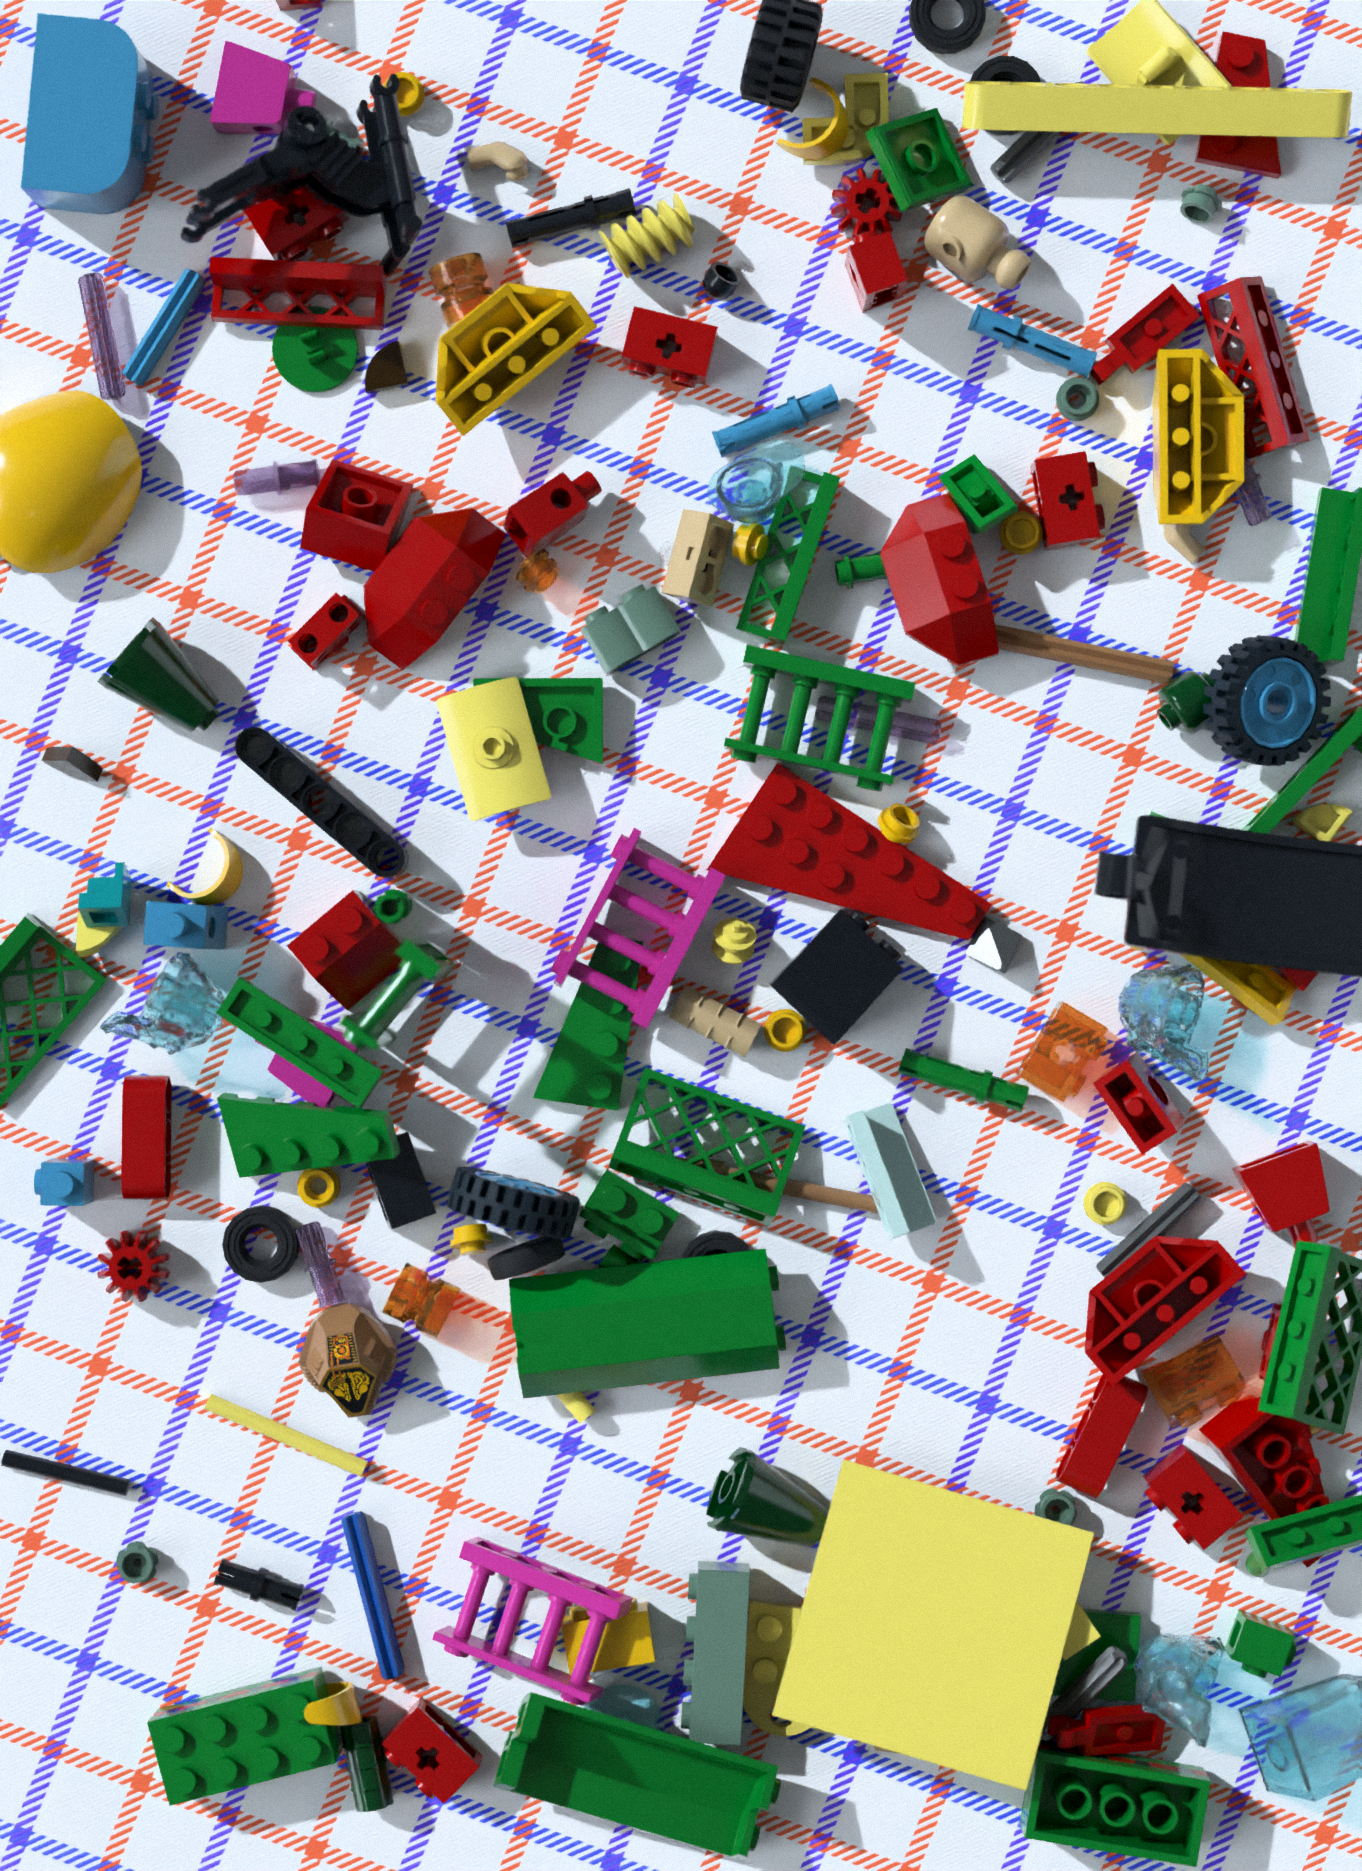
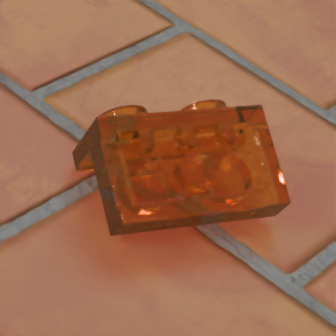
M1218 1334L1142 1374L1145 1383L1162 1410L1171 1429L1178 1425L1181 1428H1186L1197 1423L1204 1416L1202 1412L1217 1404L1220 1408L1228 1406L1232 1402L1237 1401L1242 1396L1241 1391L1246 1388L1244 1377Z

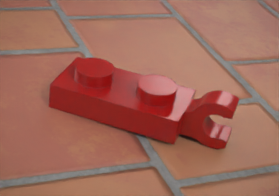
M1172 283L1105 340V343L1112 351L1094 365L1089 374L1100 386L1123 365L1131 374L1135 373L1154 357L1159 349L1166 347L1197 321L1200 315Z
M1160 1703L1084 1708L1081 1720L1063 1715L1051 1716L1047 1733L1049 1735H1059L1057 1741L1059 1747L1072 1748L1076 1746L1084 1756L1161 1750L1167 1710Z

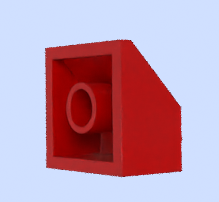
M332 459L306 507L300 548L317 553L323 557L333 558L358 566L361 569L375 571L397 541L412 494L413 484Z
M352 890L287 945L311 976L347 1011L400 968L399 964L403 961V958L395 953L403 943L391 928L378 918L375 909L358 890Z

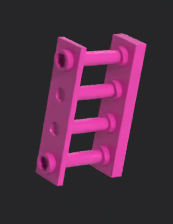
M633 828L629 837L623 834L619 837L610 855L611 858L617 860L570 951L562 948L550 971L557 974L554 984L562 988L569 975L629 1006L627 1011L634 1014L630 1024L646 1031L726 875L710 868L706 877L697 874L695 877L637 847L636 844L640 839L642 831ZM627 862L688 892L687 897L694 901L687 914L685 915L678 911L677 915L617 885L616 883ZM609 899L667 929V935L674 938L667 953L658 950L656 953L596 922L607 900ZM589 937L649 968L647 973L653 975L654 978L647 991L641 988L635 991L577 961L576 959L587 938Z
M481 1537L464 1541L459 1558L471 1562L470 1568L474 1571L455 1628L447 1626L435 1631L432 1640L444 1644V1650L454 1656L467 1658L471 1655L560 1691V1697L567 1702L585 1705V1702L590 1703L601 1697L604 1688L588 1682L606 1623L612 1622V1619L616 1620L627 1615L633 1597ZM499 1573L510 1578L509 1584L512 1585L494 1643L471 1635L489 1577ZM534 1588L549 1593L548 1599L551 1603L533 1659L511 1651L510 1647L528 1591H533ZM575 1603L588 1609L587 1614L590 1616L572 1675L570 1676V1674L548 1665L567 1607H571Z

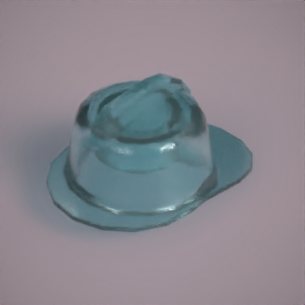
M783 440L766 441L753 447L716 471L708 482L707 495L711 504L721 513L727 514L732 522L758 523L764 521L773 514L779 500L799 485L805 473V459L801 450L791 442Z

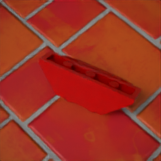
M948 493L908 504L880 551V558L905 635L932 652L946 658L948 662L956 667L998 656L999 647L992 602L966 521Z
M472 507L415 517L363 585L368 645L402 671L438 642L488 576L506 534Z
M1154 1236L1089 1291L1084 1353L1111 1385L1114 1386L1242 1279L1246 1273L1218 1240Z

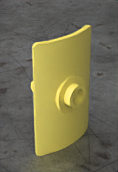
M1140 0L1127 15L1090 45L1086 51L1090 59L1112 84L1232 87L1158 0ZM1183 134L1156 135L1165 145H1171Z
M509 677L481 684L437 699L436 704L467 813L471 821H478L551 798L550 788L517 677Z

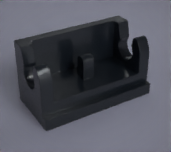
M408 1132L396 1135L401 1152L395 1158L365 1162L389 1229H395L436 1214Z

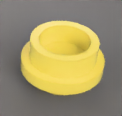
M1098 1182L1086 1191L1083 1207L1085 1213L1092 1221L1101 1225H1110L1122 1218L1126 1211L1127 1200L1124 1192L1117 1185L1111 1182Z

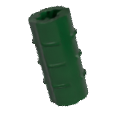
M364 1716L361 1717L362 1720L359 1723L340 1725L343 1741L342 1748L345 1751L347 1761L346 1769L349 1772L351 1782L350 1791L353 1792L357 1812L376 1811L394 1803L391 1788L392 1779L389 1778L386 1763L388 1758L385 1757L382 1745L384 1737L381 1736L378 1717Z

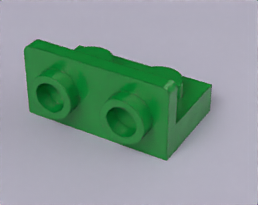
M607 1168L579 1216L586 1220L583 1227L603 1239L606 1238L607 1234L612 1235L623 1242L620 1246L622 1251L642 1261L644 1256L652 1260L654 1259L680 1212Z

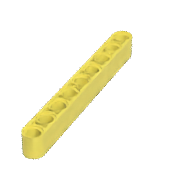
M968 81L964 82L962 127L975 130L1345 138L1349 137L1353 91L1313 88Z

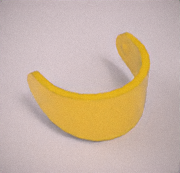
M811 77L809 84L834 100L835 111L831 125L825 133L814 141L796 144L779 138L776 144L784 151L799 158L817 160L826 158L841 148L849 132V119L843 103L831 86L822 80Z
M212 827L209 828L208 832L221 843L225 856L224 867L219 879L210 888L199 893H186L170 881L166 884L176 894L201 905H214L226 901L238 890L243 877V863L236 847Z
M349 1681L326 1684L330 1697L311 1702L304 1709V1717L311 1724L351 1725L362 1720L354 1685Z

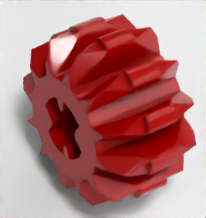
M863 168L857 169V182L844 175L841 178V185L844 190L837 189L832 192L831 199L838 203V205L831 208V217L843 218L837 228L840 233L846 232L851 227L854 228L852 241L854 237L862 232L878 229L882 233L890 231L892 234L893 228L889 221L900 222L902 212L895 208L898 204L893 193H891L892 191L887 181L883 184L880 183L882 171L879 169H875L872 179H866V172ZM865 198L874 201L873 208L868 213L860 211L861 204H863Z
M130 1230L122 1231L120 1233L121 1243L114 1238L108 1239L105 1244L111 1253L102 1252L97 1257L99 1262L109 1265L108 1268L97 1273L99 1279L109 1276L112 1279V1282L105 1289L106 1292L111 1294L121 1287L120 1300L123 1302L130 1300L133 1291L139 1302L147 1300V1289L155 1294L162 1290L161 1283L157 1278L167 1279L170 1277L171 1271L159 1266V1264L171 1259L170 1253L157 1255L155 1250L161 1246L163 1241L160 1238H156L149 1245L146 1244L148 1238L147 1230H140L135 1240ZM135 1257L139 1258L142 1265L138 1269L142 1270V1273L139 1271L133 1274L129 1273L126 1266L130 1265V1262H126V1258L128 1260H132Z

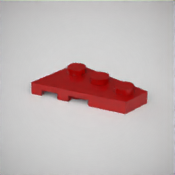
M1223 31L1220 35L1214 66L1232 87L1271 88L1265 40ZM1200 135L1194 161L1196 163L1279 179L1281 176L1278 142L1275 136Z

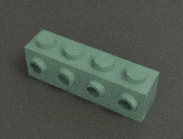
M698 1561V1573H689L688 1599L696 1600L695 1616H687L685 1642L694 1643L693 1659H684L683 1685L692 1687L691 1702H682L681 1728L689 1729V1740L703 1744L741 1746L750 1585L749 1563Z

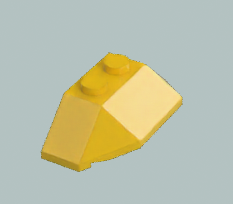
M506 282L439 337L435 402L460 434L465 436L598 326L570 291Z
M1159 349L1157 352L1152 400L1153 492L1158 524L1199 525L1203 524L1244 483V395L1225 373L1210 360V357L1203 349Z

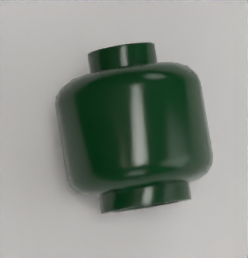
M1186 671L1160 690L1158 699L1161 707L1157 710V715L1168 730L1173 731L1177 729L1183 734L1192 735L1206 726L1205 721L1213 717L1203 713V704L1210 703L1212 699L1211 697L1204 696L1205 686L1214 687L1215 681L1208 678L1209 675L1207 673L1198 674L1195 671Z

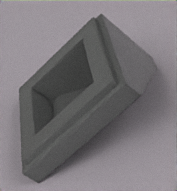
M984 916L965 954L1001 973H1006L1022 938V934Z

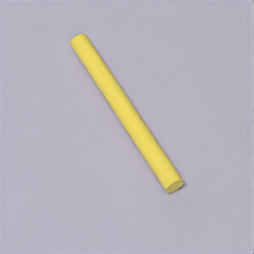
M212 1393L206 1402L204 1409L359 1477L362 1476L368 1461Z

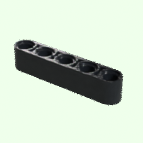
M260 727L246 728L239 733L235 740V751L240 760L372 873L379 877L394 878L405 872L409 863V855L406 848L282 741ZM263 736L268 745L267 751L261 758L252 759L248 754L247 744L253 737ZM287 764H296L300 770V779L294 786L285 787L280 781V771ZM327 791L332 796L333 807L327 814L318 815L313 810L312 800L317 793ZM353 819L362 820L366 827L364 838L357 843L349 842L344 833L345 826ZM390 846L398 852L399 861L394 869L384 871L378 865L377 855L381 849Z

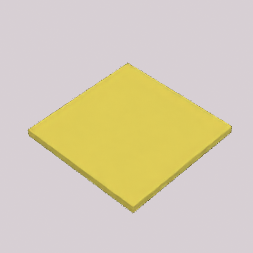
M843 1459L772 1715L1026 1791L1094 1533Z

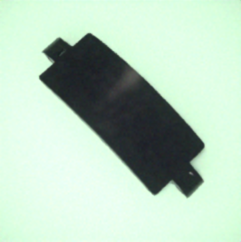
M1141 815L1136 820L1133 855L1113 854L1099 850L1094 895L1127 901L1123 940L1128 946L1243 964L1362 978V845L1280 836L1161 816Z

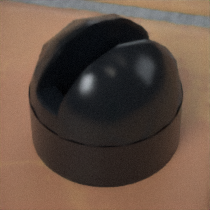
M713 262L703 278L704 289L707 295L714 300L727 299L741 283V279L736 271L721 262Z

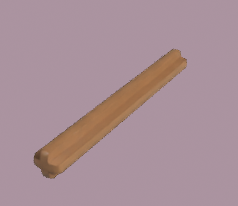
M995 624L998 647L1001 650L1163 684L1170 683L1173 676L1174 663L1169 660Z

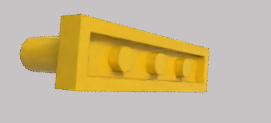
M1130 946L1133 950L1136 951L1143 950V948ZM1181 955L1271 1026L1284 1021L1295 988L1271 968Z

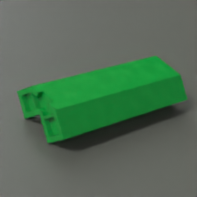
M766 1249L509 1279L513 1332L515 1331L518 1355L516 1357L523 1399L780 1369L778 1351H786L784 1325L775 1326L771 1292L779 1291L777 1265L768 1266Z
M530 1692L521 1701L515 1731H509L493 1787L731 1858L740 1859L747 1857L749 1851L753 1852L755 1850L760 1834V1826L755 1825L757 1815L768 1810L769 1805L776 1803L781 1780L776 1778L779 1766Z

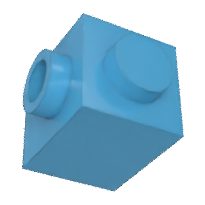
M51 1158L41 1162V1169H36L34 1174V1192L36 1195H40V1205L85 1206L94 1202V1159Z

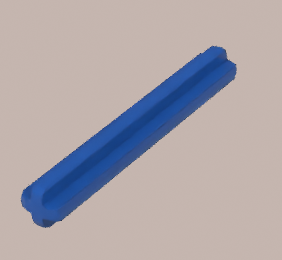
M363 1511L352 1512L344 1515L341 1520L381 1676L384 1680L394 1679L402 1676L405 1671L400 1647L365 1514Z

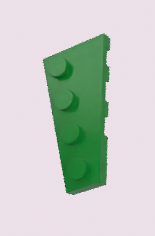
M632 940L643 946L644 941ZM598 942L588 966L636 991L640 964ZM581 982L533 1098L618 1111L631 1027L630 1023L633 1014L627 1011L629 1006Z
M225 1092L217 1098L239 1178L393 1159L401 1152L389 1111L337 1106L335 1108L316 1107L315 1103L312 1102L282 1103L275 1102V1098L260 1096L255 1099L239 1098L238 1094Z

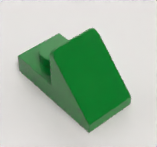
M975 454L938 476L943 489L963 512L972 534H981L1018 511L1014 501Z

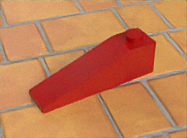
M1261 1397L1232 1402L1199 1429L1221 1461L1269 1521L1330 1504L1321 1482L1320 1473L1322 1471L1319 1460L1315 1458L1310 1439H1312L1310 1426L1281 1416L1258 1411ZM1322 1556L1301 1562L1308 1568Z

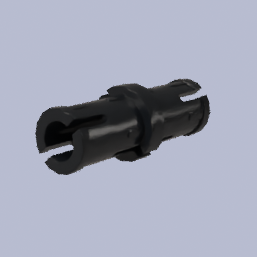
M225 1558L222 1559L218 1568L219 1574L216 1575L214 1585L216 1586L220 1585L250 1595L249 1600L258 1602L259 1599H263L290 1608L292 1611H296L300 1601L299 1597L304 1589V1584H297L269 1575L268 1569L261 1567L257 1571L227 1561Z

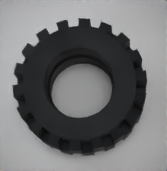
M762 0L740 82L742 99L791 113L799 106L821 28L823 11L820 3L809 0Z

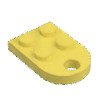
M749 1600L743 1696L744 1709L751 1721L769 1734L777 1736L797 1735L808 1730L810 1726L793 1721L778 1723L771 1718L770 1710L775 1705L802 1605Z

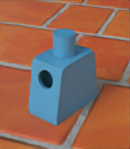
M146 901L143 945L226 950L229 907ZM211 919V933L209 936L208 927Z

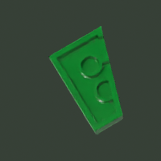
M473 678V687L505 678ZM518 678L536 743L603 765V678Z

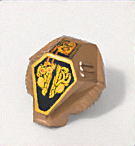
M348 1302L334 1304L320 1312L311 1322L298 1363L307 1382L320 1393L326 1392L348 1418L371 1415L380 1395V1386L382 1383L390 1380L396 1368V1340L378 1318L366 1308Z

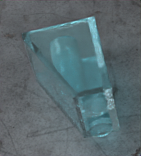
M1343 1673L1239 1710L1266 1791L1316 1802L1362 1777V1676Z

